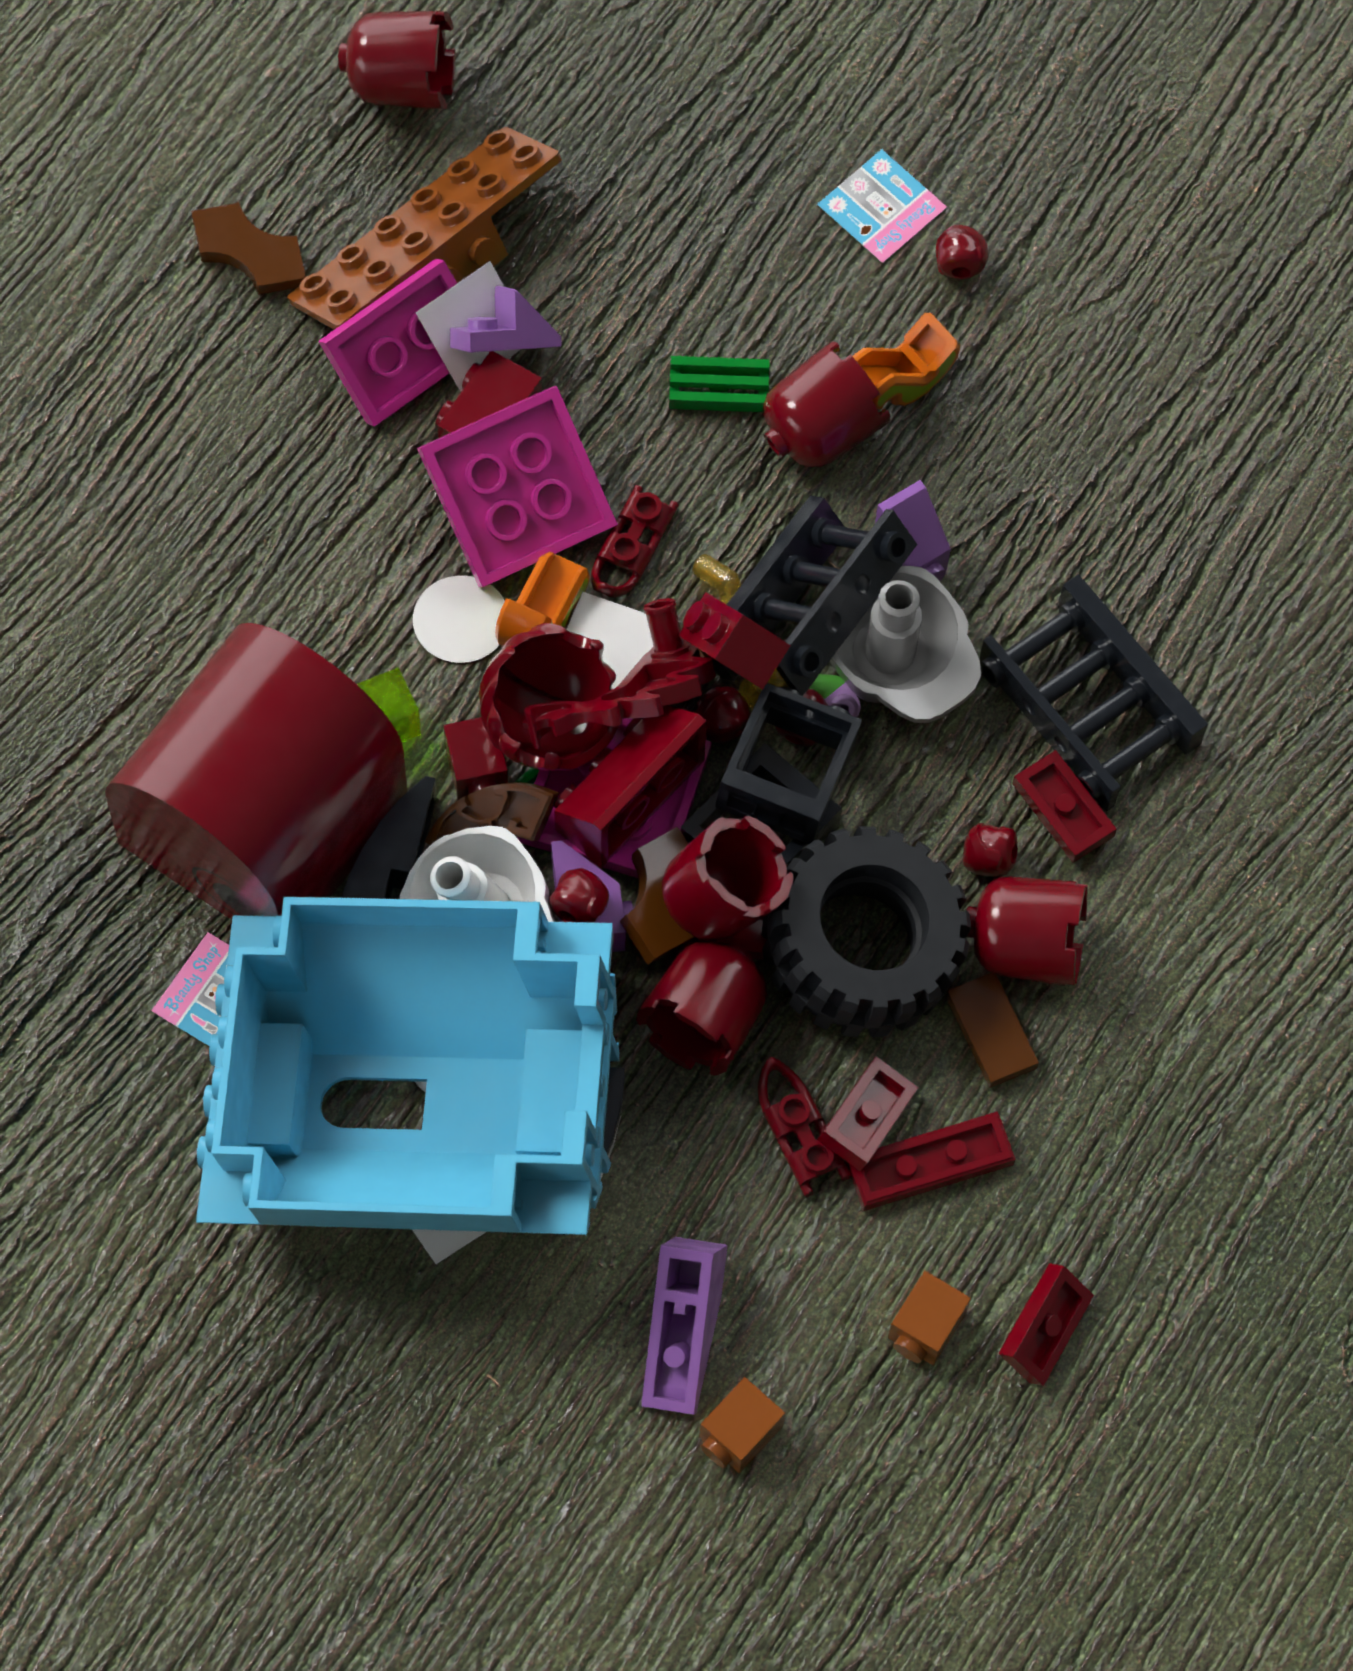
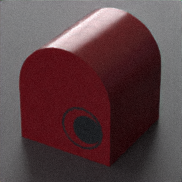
M241 623L236 626L105 790L118 844L231 920L233 915L282 916L284 897L330 898L351 872L363 846L380 821L400 798L408 792L402 741L396 729L378 705L354 681L324 657L284 633L255 623Z

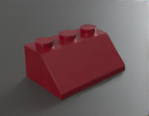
M666 705L663 706L664 715L659 717L633 718L623 733L625 738L613 750L608 747L593 760L589 767L590 774L578 786L573 783L559 795L554 804L555 830L602 869L610 858L625 845L705 761L706 720L699 714Z

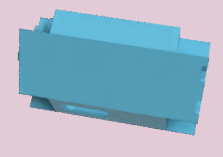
M284 897L282 916L233 915L224 984H218L215 997L216 1012L221 1018L218 1034L212 1035L209 1047L210 1063L215 1068L212 1076V1085L205 1087L203 1096L204 1114L209 1119L206 1127V1136L199 1138L197 1146V1162L199 1168L202 1169L196 1223L586 1235L590 1226V1208H596L602 1191L601 1173H608L611 1165L603 1144L610 1061H620L619 1042H616L613 1036L614 1015L617 1013L615 973H610L613 924L548 922L540 902ZM344 1080L427 1082L422 1130L336 1127L324 1118L322 1101L330 1087Z

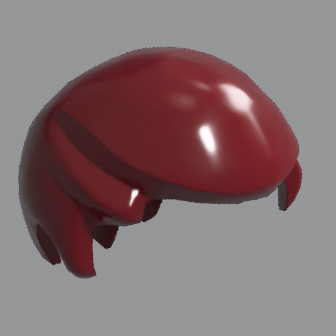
M551 623L537 625L528 632H521L511 637L505 643L502 650L491 660L482 677L479 688L481 719L492 744L512 761L544 771L573 770L601 754L610 744L618 726L613 727L586 722L560 736H554L553 729H551L540 739V748L535 749L532 744L529 728L524 729L522 723L526 719L524 709L528 706L555 701H590L613 690L612 685L616 680V673L603 661L604 644L599 640L584 637L570 632L560 625Z

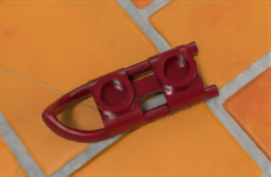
M635 485L616 520L618 525L614 526L610 531L592 567L590 580L595 591L611 598H617L628 594L634 589L679 507L676 501L672 500L668 505L661 502L655 494L643 492L644 489L641 486ZM628 520L632 521L633 523L628 532L622 533ZM646 528L654 531L647 546L639 542ZM607 561L632 572L631 577L625 584L611 586L600 581V575Z
M769 1058L763 1065L758 1080L759 1103L804 1196L809 1197L814 1193L809 1183L810 1180L835 1169L842 1182L849 1179L852 1175L845 1160L820 1141L815 1140L808 1126L813 1123L819 1136L827 1126L810 1091L790 1067L779 1059ZM777 1070L791 1083L797 1094L787 1095L781 1102L771 1106L767 1085L770 1073ZM791 1132L796 1133L803 1147L795 1152L786 1137Z

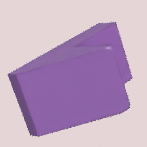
M498 285L495 286V317L468 318V327L450 328V348L470 353L561 347V336L517 290Z

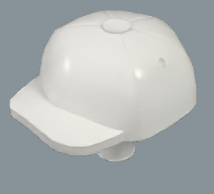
M498 826L466 828L451 835H445L433 842L422 853L410 870L400 894V899L540 902L548 922H555L548 904L549 889L542 872L516 836L506 828Z

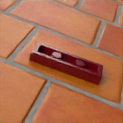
M997 1111L879 1147L861 1171L847 1161L846 1164L852 1175L851 1178L862 1209L867 1211L1013 1166L1016 1159Z

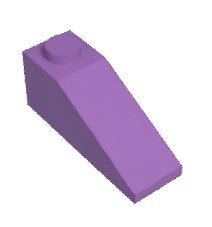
M674 1237L660 1246L641 1406L691 1415L696 1414L722 1296L728 1245Z

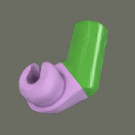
M819 674L810 686V689L819 692L826 700L828 706L841 707L848 711L851 716L857 717L861 709L860 701L842 678L838 675Z

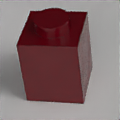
M481 717L443 725L445 749L457 800L482 788L508 783L504 754L492 744Z

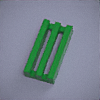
M671 356L669 409L764 412V401L769 392L770 359ZM679 388H709L711 391L746 389L758 390V394L679 391Z

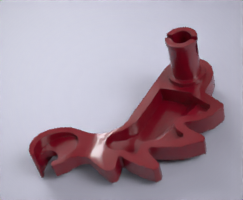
M658 599L644 605L643 610L647 617L654 647L640 659L615 689L590 701H555L531 705L524 709L526 719L523 720V728H529L532 744L535 749L540 748V739L551 729H553L554 736H560L586 722L616 727L620 726L622 719L659 717L664 715L663 706L680 703L703 694L701 685L716 677L712 657H701L697 647L678 636L681 628L675 607V599Z

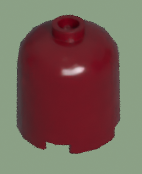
M446 11L373 12L365 14L356 21L350 30L347 43H341L339 46L340 72L347 73L348 82L353 92L364 102L385 106L446 109L447 102L442 96L453 94L456 69V49H446L445 30H453L451 16Z
M835 341L821 348L776 384L766 396L764 401V419L770 430L764 434V437L779 458H783L788 454L795 462L803 466L822 467L831 463L890 422L889 411L883 409L878 412L872 401L880 395L874 383L852 355H849L844 360L837 355L836 352L840 348Z
M745 816L741 820L725 819L724 817L715 820L684 847L666 867L662 879L663 901L670 917L681 929L699 939L717 941L738 934L777 909L789 896L793 883V873L787 874L786 863L781 854L786 849L783 841L769 826L751 816Z
M1000 877L990 882L982 891L978 906H968L966 910L970 914L971 930L966 937L974 939V953L980 965L988 972L1000 976L1065 986V984H1077L1084 944L1074 943L1075 926H1078L1080 921L1087 920L1088 885L1077 884L1076 881L1023 877Z
M703 940L686 947L677 956L639 1009L636 1021L639 1025L647 1024L653 1032L648 1040L649 1043L666 1058L688 1070H691L695 1063L709 1066V1074L717 1076L727 1071L760 1015L767 997L766 981L760 969L753 962L752 955L742 946L735 943L725 944L718 941Z

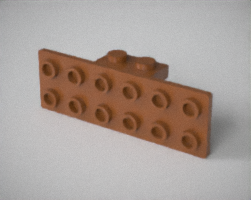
M503 127L492 132L485 138L484 143L466 157L453 162L443 175L429 186L416 191L412 195L411 200L393 214L380 219L370 232L354 244L343 248L329 264L317 273L307 276L300 283V286L287 296L291 306L335 330L435 259L445 261L457 284L489 261L494 267L508 256V252L491 216L560 163L562 159L559 152L509 127Z

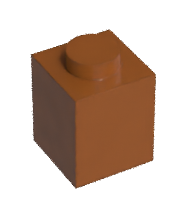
M924 1270L892 1321L888 1339L895 1342L893 1345L894 1349L908 1360L915 1363H921L922 1360H925L934 1366L966 1315L971 1298Z
M744 1377L700 1424L699 1438L703 1441L700 1447L719 1467L724 1469L729 1464L740 1474L783 1427L785 1412Z

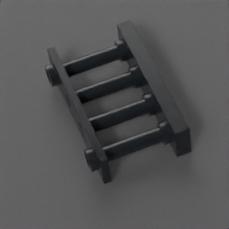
M810 495L727 605L769 632H772L780 621L797 625L785 641L791 646L776 670L790 688L798 691L803 696L878 598L881 588L890 582L918 544L894 510L886 509L870 531H863L845 527L824 497ZM837 546L855 550L841 569L822 566ZM808 584L826 587L812 607L794 603ZM701 651L704 657H711L705 652ZM712 658L715 671L720 678L735 681L739 674Z
M1078 574L1062 586L1058 602L1059 614L1005 651L992 635L985 638L979 658L980 669L986 680L993 687L997 688L1000 686L1050 746L1057 750L1093 799L1097 800L1107 812L1115 806L1121 787L1116 781L1117 778L1166 743L1176 744L1187 755L1202 744L1208 723ZM1070 630L1073 632L1079 631L1091 645V651L1039 688H1036L1019 666ZM1101 668L1106 670L1111 668L1123 682V689L1069 726L1053 708L1051 703ZM1134 705L1138 707L1144 706L1155 719V727L1101 764L1083 741Z

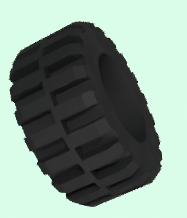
M859 826L852 837L849 836L846 829H840L830 832L824 843L817 839L803 849L799 858H794L787 867V874L793 873V883L789 896L777 909L763 918L761 935L767 941L762 948L765 965L776 966V970L771 977L773 984L778 992L788 989L793 996L788 1004L799 1015L805 1008L817 1017L813 1024L825 1030L833 1023L842 1026L841 1034L843 1036L857 1038L863 1028H869V1035L874 1038L887 1036L894 1026L901 1031L913 1026L922 1014L928 1015L939 1003L959 974V968L967 957L970 943L965 938L971 930V919L968 912H960L961 907L967 900L961 885L951 886L948 879L953 873L944 860L935 864L928 857L932 849L920 841L917 842L915 847L902 842L905 836L904 833L889 829L884 837L876 835L875 827ZM844 895H862L882 902L894 911L906 928L910 941L908 960L903 965L888 970H869L849 963L836 953L824 935L820 921V912L823 905L833 898Z

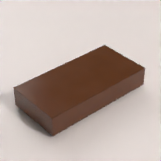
M989 973L947 990L946 999L989 1088L1038 1068L1039 1062L996 974Z

